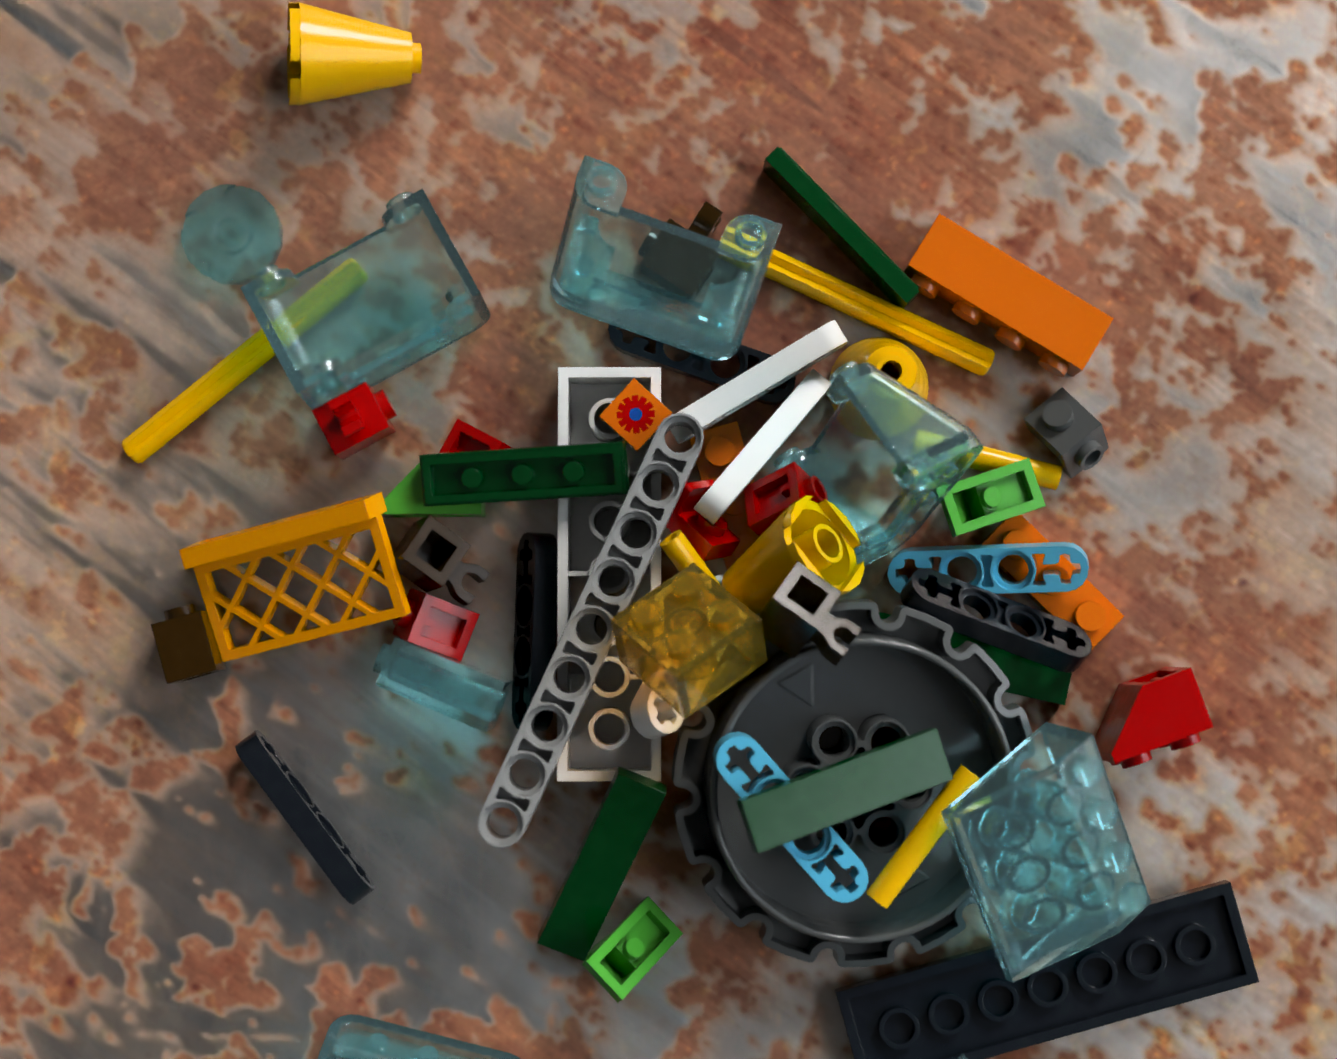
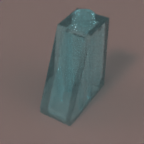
M394 637L392 645L386 643L382 645L373 667V671L380 674L376 682L377 686L484 732L495 728L512 685L511 680L410 643L399 637Z

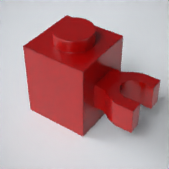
M367 382L311 410L335 456L342 460L396 432L390 419L396 417L397 413L383 389L375 393L374 389Z

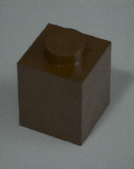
M194 604L184 605L165 611V621L151 624L167 684L181 683L227 670L226 662L222 661L207 611L200 610L196 612Z

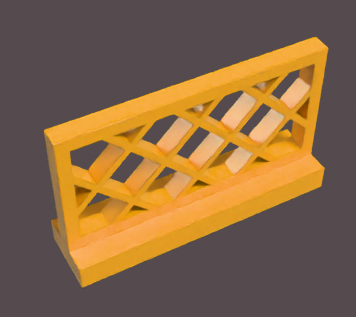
M382 492L205 539L179 550L184 569L193 567L223 662L407 616L411 613L382 514L387 512ZM370 529L376 552L368 564L346 549L355 533ZM342 537L339 545L330 541L331 539ZM316 544L333 554L323 576L300 563L309 545ZM296 549L293 557L284 553ZM270 556L287 567L277 588L255 575L264 557ZM341 560L364 573L354 594L331 581ZM251 561L247 570L238 565ZM379 563L381 564L382 571L377 569ZM224 568L242 579L232 599L217 591L212 571ZM295 572L318 585L308 606L285 593ZM372 578L388 587L393 607L378 610L361 599ZM249 585L272 597L262 618L240 605ZM325 590L348 603L339 621L333 622L315 611ZM279 603L302 615L295 632L286 633L270 623ZM356 609L364 613L352 617ZM234 615L257 627L249 644L234 646L229 630V625ZM310 621L318 625L315 627L307 628ZM264 633L272 637L265 640H261Z

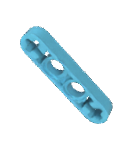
M1069 542L909 547L902 549L894 556L888 566L887 575L891 586L901 594L908 578L906 575H899L898 569L904 568L907 559H914L917 568H932L934 565L932 557H940L941 561L938 572L950 576L948 573L949 562L955 557L963 556L971 559L977 569L976 577L968 583L995 594L1068 592L1076 590L1083 585L1088 576L1089 561L1087 554L1081 547ZM1034 554H1044L1042 565L1057 564L1061 554H1069L1071 562L1075 564L1080 563L1081 569L1073 570L1071 579L1067 580L1061 579V573L1058 570H1044L1043 578L1045 581H1035L1037 562ZM1008 555L1022 557L1028 564L1029 571L1027 576L1017 582L1008 581L1003 578L999 571V563L1004 557Z
M739 731L728 733L721 737L715 745L713 751L714 764L721 776L741 798L761 791L768 784H780L790 780L757 741L746 733ZM734 745L739 750H743L747 746L751 748L746 757L758 773L762 771L764 765L770 767L769 771L755 777L747 790L741 787L743 784L751 781L745 772L737 765L732 766L730 769L725 767L731 760L727 751ZM831 826L822 829L821 842L813 850L804 851L798 849L794 845V840L782 844L832 900L841 903L852 902L861 897L866 890L869 881L866 867ZM835 844L839 846L838 849L831 851ZM829 853L843 869L846 870L852 865L854 866L849 873L853 879L849 886L845 887L840 882L833 887L831 886L835 876L822 861ZM819 862L817 868L814 869L811 866L812 864Z

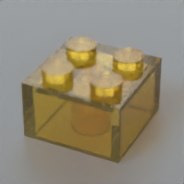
M694 563L610 619L619 660L684 719L767 661L761 618Z

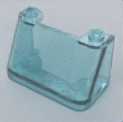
M585 155L576 176L552 269L550 292L557 304L568 310L710 360L721 361L734 356L744 339L774 253L782 224L756 215H741L728 223L721 241L622 207L627 190V182L623 173L609 163Z
M423 189L415 193L404 192L392 198L386 204L387 211L382 216L384 227L303 271L294 274L288 268L279 269L276 265L267 266L253 274L250 279L251 282L240 287L295 392L312 410L364 382H367L371 387L381 383L469 335L490 319L491 313L478 287Z
M850 361L839 367L829 378L831 385L827 390V396L833 404L840 405L813 445L801 451L798 447H792L782 453L773 463L776 468L773 472L795 462L810 477L816 476L820 479L826 489L828 501L833 503L848 518L856 531L861 544L854 548L857 564L864 560L865 566L898 549L913 537L978 457L984 446L971 428L868 362L857 364L855 361Z

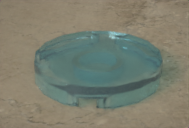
M221 184L206 190L189 205L184 216L186 219L183 224V230H181V243L188 260L205 277L221 284L243 285L261 278L275 264L283 247V226L276 209L260 192L249 187Z

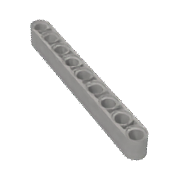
M677 413L668 416L659 425L479 814L477 822L479 833L483 840L491 846L498 848L510 847L519 841L531 822L701 453L704 441L703 428L698 420L691 415ZM684 426L692 431L695 436V444L691 449L678 453L668 448L665 443V436L673 427ZM653 473H663L670 477L673 482V491L664 500L650 499L643 491L644 481ZM632 520L644 521L652 531L650 541L642 548H630L622 541V529L626 523ZM619 567L629 575L628 589L620 596H608L600 588V577L608 568ZM590 614L601 616L607 624L605 638L595 645L586 644L578 635L579 622L583 617ZM565 662L577 663L584 671V684L576 692H566L556 682V672ZM550 710L559 715L563 725L559 737L553 740H546L537 735L534 729V720L539 712ZM529 759L537 764L540 770V779L535 786L525 788L519 786L514 781L512 768L517 760ZM504 807L514 812L518 822L517 830L514 833L504 836L492 829L490 815L494 809Z

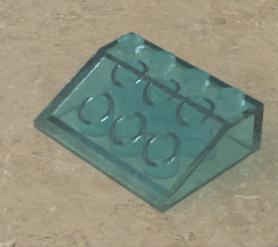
M1045 722L941 812L1006 980L1015 982L1119 934L1151 903L1095 738L1091 733Z

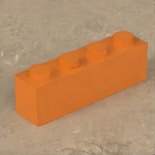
M940 213L904 270V273L919 287L918 290L921 295L930 299H934L936 295L940 296L954 305L951 310L959 318L973 325H978L979 321L983 322L997 331L995 338L1002 344L1016 351H1021L1023 347L1040 357L1038 364L1059 377H1064L1066 373L1073 377L1084 369L1114 319Z

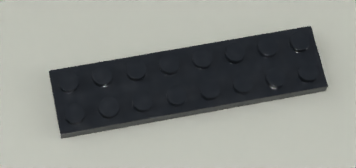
M1223 880L836 988L835 993L854 1059H986L1259 982L1231 882Z

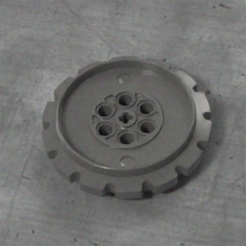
M841 599L835 602L829 613L834 617L848 619L862 629L850 645L841 638L834 636L839 644L848 649L836 666L826 660L819 652L815 643L810 640L793 658L753 630L744 637V643L748 648V655L745 660L733 662L727 657H722L706 675L693 701L694 706L703 713L702 720L695 726H681L676 740L671 778L675 786L685 788L690 792L684 802L678 803L673 807V814L678 835L689 863L692 865L700 863L711 865L709 872L702 878L704 890L717 907L735 925L744 927L750 921H761L762 925L759 930V936L763 944L796 959L813 962L821 950L830 948L833 950V957L840 967H869L892 963L894 961V951L901 943H910L918 954L925 953L945 943L966 928V923L962 917L966 906L977 904L986 909L995 901L1017 868V862L1008 855L1010 843L1015 840L1026 841L1032 832L1039 789L1029 779L1022 778V770L1027 764L1037 760V751L1025 710L1015 703L1002 705L1001 697L1010 686L1008 678L981 647L971 641H965L959 647L952 648L950 639L953 634V628L949 624L913 608L897 605L888 618L880 619L878 605L869 599ZM832 726L840 727L842 730L840 744L831 750L821 749L819 746L821 733L826 728ZM881 727L892 728V742L928 728H937L952 776L962 764L983 781L888 909L866 894V891L948 781L840 822V827L836 833L863 862L868 871L869 879L867 888L861 897L852 902L841 903L828 897L783 845L761 853L753 852L736 802L741 797L721 776L714 764L713 751L721 737L738 731L750 735L791 780L801 772H813L872 750V735ZM734 745L727 751L731 760L725 767L730 769L732 766L737 765L745 772L751 781L743 784L741 787L747 790L755 777L769 771L770 767L764 765L762 771L758 773L746 757L751 748L747 746L745 749L739 750ZM778 783L768 784L762 790L778 785ZM889 817L891 826L888 833L880 838H870L868 831L871 823L876 818ZM813 832L795 839L794 845L800 850H813L820 844L822 838L817 837V832ZM835 844L831 851L838 849L839 846ZM830 853L826 858L822 859L835 876V880L831 884L832 887L839 882L847 887L853 882L849 874L854 868L853 865L846 870L843 869ZM819 862L814 863L811 866L815 869L817 868Z

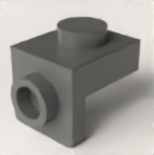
M1063 387L1024 418L1027 429L1060 460L1063 471L1070 478L1075 477L1082 470L1094 467L1108 449L1102 424Z

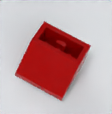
M1164 667L1120 683L1090 747L1093 758L1110 762L1112 766L1121 764L1122 768L1125 769L1151 760L1152 755L1150 751L1153 749L1170 746L1173 751L1200 742L1199 732L1213 728V724L1192 669L1189 667Z

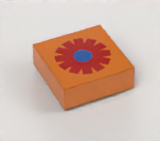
M633 378L599 415V418L638 452L656 433L662 421L672 415V412Z

